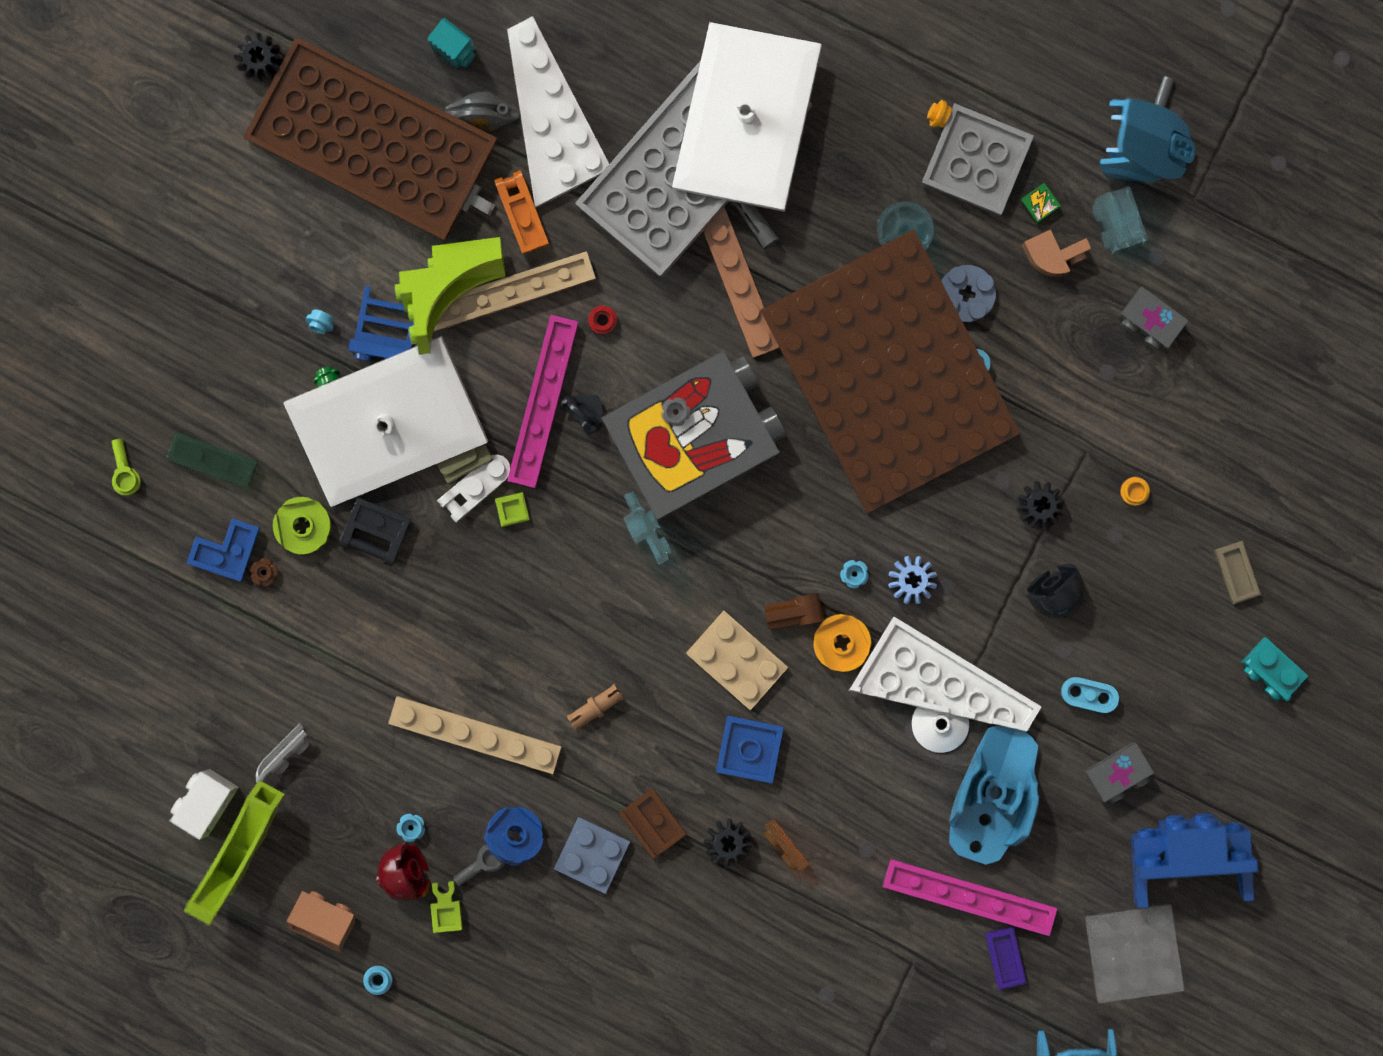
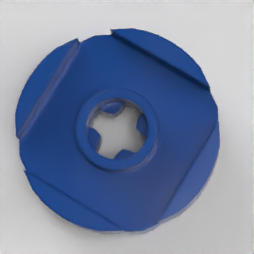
M503 808L490 819L486 827L484 841L495 858L511 866H518L530 861L541 849L543 844L542 825L538 817L526 808ZM517 829L520 832L518 837L521 841H511L509 839L510 835L507 833L508 830L514 832Z

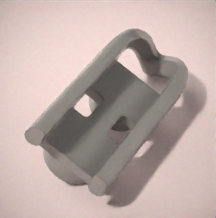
M300 723L259 764L256 771V783L259 780L265 783L271 772L280 775L288 767L289 762L286 759L292 753L299 755L306 750L309 741L305 737L308 734L303 730L304 727Z

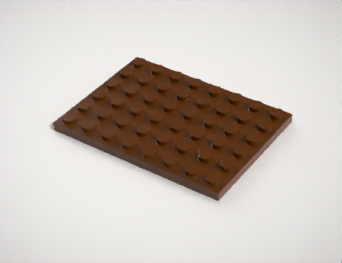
M914 229L760 310L867 513L1020 434Z

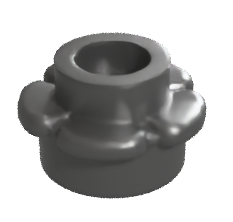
M682 398L669 399L662 406L663 420L668 424L671 423L673 426L683 425L685 420L690 417V408L686 406V401ZM677 409L679 413L674 415L673 410Z

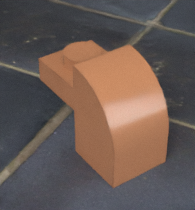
M1051 230L1033 237L1022 244L1031 265L1039 273L1050 277L1067 275L1070 270L1066 262L1069 261L1071 265H1074L1086 259L1085 253L1091 249L1086 238L1060 250Z

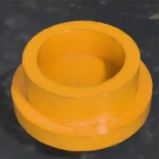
M941 100L938 104H932L927 118L930 119L929 125L935 128L938 126L943 128L946 125L952 111V107L948 106L946 101Z
M1129 478L1121 486V497L1129 505H1141L1149 497V486L1142 478Z

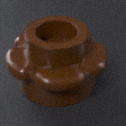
M262 558L259 562H254L251 565V580L256 585L270 586L278 576V568L272 564L271 560ZM266 570V575H262L261 571Z

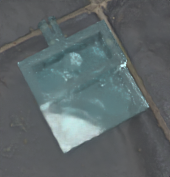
M634 491L624 495L623 497L631 512L623 517V520L635 544L638 545L647 540L659 566L670 561L667 555L671 554L672 551L665 537L658 538L655 529L659 528V525L652 511L646 513Z

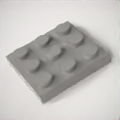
M954 103L951 115L943 129L921 184L1001 216L1034 135Z

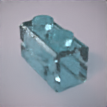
M1130 186L1100 195L1095 199L1096 204L1092 205L1093 214L1097 222L1102 221L1105 232L1101 233L1105 248H1111L1112 254L1142 245L1148 241Z

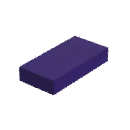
M1014 927L986 932V941L998 990L1027 984Z

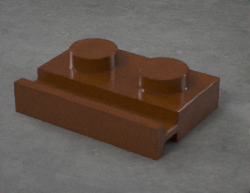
M653 787L619 812L652 859L656 858L687 834Z

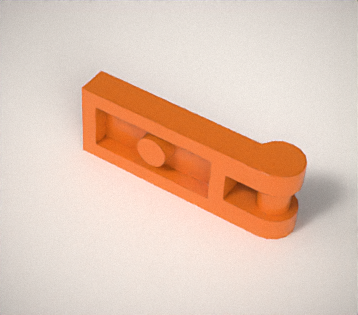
M519 170L513 173L514 176L506 179L501 177L495 179L494 182L521 252L526 254L549 245L522 172ZM518 186L520 193L509 197L507 190Z

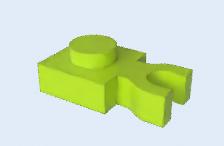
M455 881L448 882L449 891L447 893L439 891L438 882L432 883L433 893L438 899V903L430 904L433 933L463 929L460 900L452 901Z

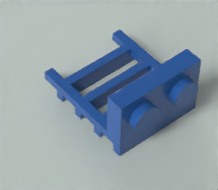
M365 286L354 340L350 339L348 351L355 354V359L371 362L372 358L385 360L411 349L413 344H411L409 326H414V321L409 324L366 315L368 305L405 312L403 305L369 298L371 287ZM364 321L408 330L407 340L362 332Z

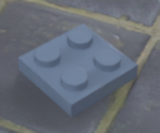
M578 817L554 870L606 894L630 840Z

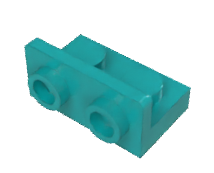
M1263 637L1241 661L1246 667L1243 670L1245 674L1255 682L1261 680L1267 686L1265 692L1277 702L1280 699L1288 702L1292 698L1291 694L1308 677L1304 671L1266 637Z

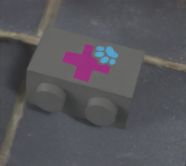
M1143 287L1137 290L1118 316V318L1123 320L1121 325L1133 334L1138 331L1146 337L1144 342L1157 351L1160 348L1162 350L1168 349L1188 322L1185 317Z
M1134 742L1083 771L1100 801H1109L1110 804L1125 796L1123 791L1131 786L1137 789L1150 781L1148 776L1154 773L1137 743Z

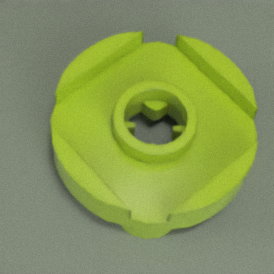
M308 497L292 498L282 505L273 519L275 538L281 546L295 554L316 552L329 539L331 533L330 515L320 502ZM301 517L306 518L305 522L309 521L310 527L306 529L305 534H299L300 530L296 531L294 528L295 524L299 523V518Z

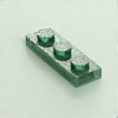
M175 432L166 457L167 460L249 488L258 461L177 432Z

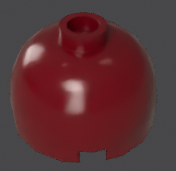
M404 842L390 848L381 857L376 875L380 888L390 897L399 901H411L425 897L430 889V879L425 881L423 870H429L424 855L415 844L408 845L409 842Z

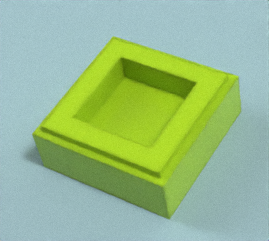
M523 492L495 499L501 527L530 520Z

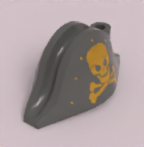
M485 91L471 93L445 107V112L486 133L493 132L520 119L519 108L497 95Z

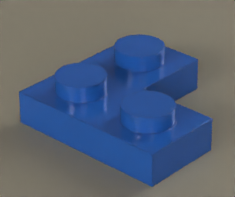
M232 518L223 545L195 536L186 564L242 582L260 527Z

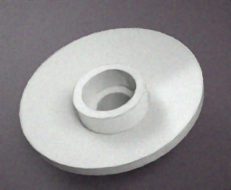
M917 707L912 717V730L916 740L924 748L938 753L949 752L960 746L965 740L969 731V719ZM938 719L946 721L945 729L939 730L936 727Z

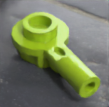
M123 439L113 440L111 442L117 469L114 471L112 486L118 494L130 496L139 490L141 478L139 473L128 465Z

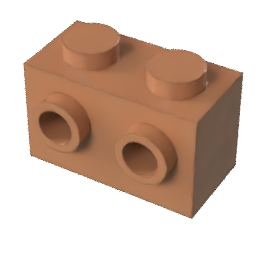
M302 891L287 920L288 929L340 953L355 924V916L352 914V910L339 903L334 906L325 902L326 898L319 893L311 891L308 894Z

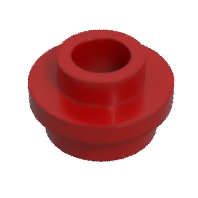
M598 306L589 314V326L597 334H608L616 327L617 316L610 307ZM601 315L608 317V323L604 326L599 325L597 322L598 317Z

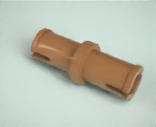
M613 684L597 697H590L587 699L588 703L567 716L568 720L572 721L571 724L576 731L580 730L581 727L597 716L601 718L605 715L604 712L625 699L623 694L619 692L620 690L616 684Z

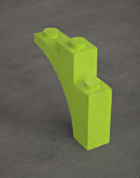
M500 237L432 246L433 258H428V268L399 272L400 284H395L397 301H402L404 311L409 314L410 322L414 321V326H409L411 344L417 343L419 355L431 353V341L435 327L443 313L455 300L478 285L506 277Z
M260 780L257 782L248 795L216 859L187 903L184 910L186 913L208 925L212 923L229 896H232L244 878L254 854L266 838L284 793Z

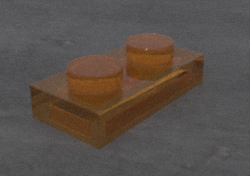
M771 818L764 824L767 831L763 834L773 847L779 844L785 853L781 857L791 870L797 867L801 872L809 865L808 861L774 818Z

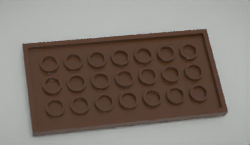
M295 37L280 69L277 71L243 136L245 140L445 242L498 142L496 137L298 37Z

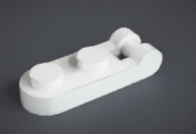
M491 455L493 461L470 472L437 500L442 507L446 506L452 513L450 517L456 523L508 479L511 465L505 457ZM460 493L467 500L462 506L454 499Z

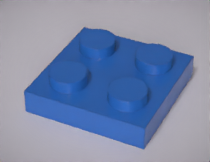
M727 715L716 772L773 783L784 727Z

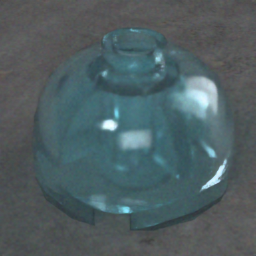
M899 201L892 203L883 210L877 221L876 233L879 243L884 245L914 229L924 249L927 250L933 239L934 224L930 214L921 205L911 201Z

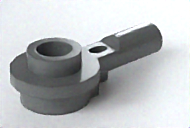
M485 844L478 852L477 861L459 872L453 879L458 886H461L483 870L489 872L499 870L504 865V862L495 858Z

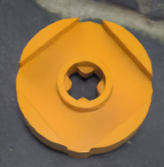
M834 615L825 619L816 630L813 642L814 652L819 661L831 670L851 671L863 664L867 658L871 646V637L867 627L860 620L849 615ZM838 635L850 639L846 651L834 647Z

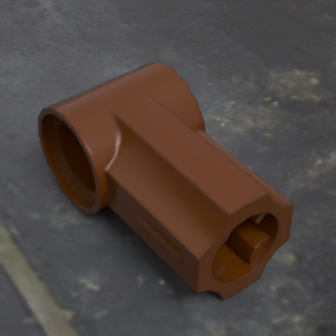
M819 593L794 597V600L764 605L768 629H777L794 624L801 626L824 621Z

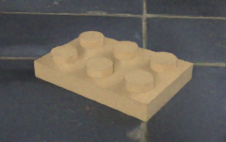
M725 611L717 617L686 652L690 658L749 710L757 704L788 668Z

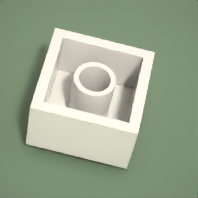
M211 769L201 771L198 774L194 773L186 785V788L189 789L187 795L179 798L170 811L174 814L170 822L199 840L210 835L239 788Z

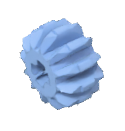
M906 556L904 557L905 568L898 561L894 563L900 573L889 572L888 575L897 578V582H891L888 586L889 588L899 586L900 589L894 594L895 598L900 597L903 592L906 593L904 597L905 604L910 602L911 595L914 596L915 603L920 604L921 598L919 593L921 592L927 599L931 597L925 588H936L937 585L928 582V578H934L937 574L936 572L926 574L925 571L931 566L930 562L925 563L922 568L919 567L921 563L920 556L915 558L914 565L911 564L910 557ZM909 572H913L914 576L920 577V582L916 583L918 585L916 588H912L911 584L906 585L905 578H909L907 575Z

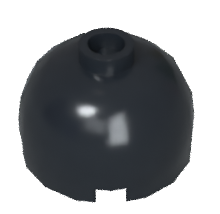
M1063 564L1057 566L1058 572L1051 576L1049 570L1044 572L1027 588L1029 594L1026 595L1032 606L1038 613L1048 618H1069L1078 611V607L1081 605L1086 594L1084 581L1076 565Z

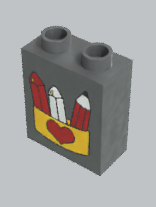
M722 351L602 417L606 428L657 521L666 518L779 455L780 452L775 443L787 437V434L771 406L758 413L747 393L759 387V383L744 356L730 363L725 352ZM682 398L686 401V406L690 408V417L681 426L668 424L662 418V406L669 399ZM677 409L673 410L674 415L679 413Z

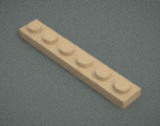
M587 251L469 290L446 309L439 319L434 332L596 280Z
M399 696L396 697L388 723L550 774H554L562 746Z

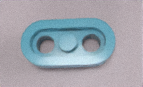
M1072 677L1067 679L1061 687L1063 700L1072 706L1108 713L1113 711L1119 702L1118 692L1108 684ZM1073 686L1080 688V694L1077 697H1073L1070 694V689ZM1101 693H1106L1108 696V701L1105 704H1101L1098 701V696Z

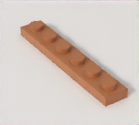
M724 207L704 229L703 233L752 358H756L780 347L760 311L764 306Z

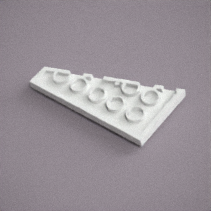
M531 17L507 29L534 204L535 208H538L598 177L609 163L534 18Z
M893 617L849 691L1023 732H1027L1041 709L1040 705L896 617Z

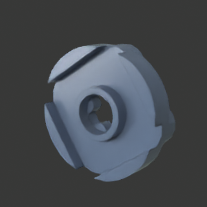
M962 265L955 267L941 280L963 323H971L981 319L994 305L996 298L994 281L990 275L977 266ZM966 286L971 287V292L975 293V297L969 298L968 302L963 301V296L959 294V290H964Z

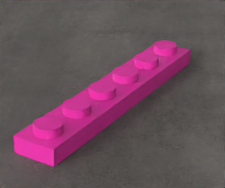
M550 315L508 482L536 488L578 328V321Z
M890 859L883 882V887L1047 936H1050L1057 908L893 859Z

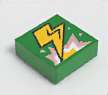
M1045 183L1020 200L1036 224L1061 206Z

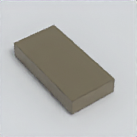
M1243 541L1214 550L1232 604L1261 595Z

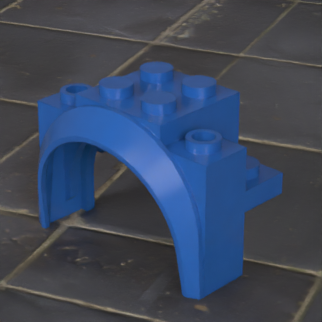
M1210 813L1195 814V818L1185 819L1182 815L1166 816V820L1158 821L1159 827L1157 829L1143 828L1139 829L1136 834H1130L1133 901L1138 908L1148 907L1147 880L1155 878L1236 873L1239 894L1243 895V901L1254 900L1253 872H1258L1257 860L1252 856L1251 832L1245 826L1242 827L1241 823H1226L1223 825L1217 817H1213ZM1164 851L1165 860L1161 861V858L1158 856Z

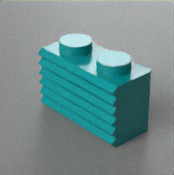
M445 18L439 22L428 36V42L432 51L436 52L438 56L441 55V58L445 59L447 63L450 62V65L454 66L455 69H460L462 66L466 68L475 57L473 53L475 47L471 38Z

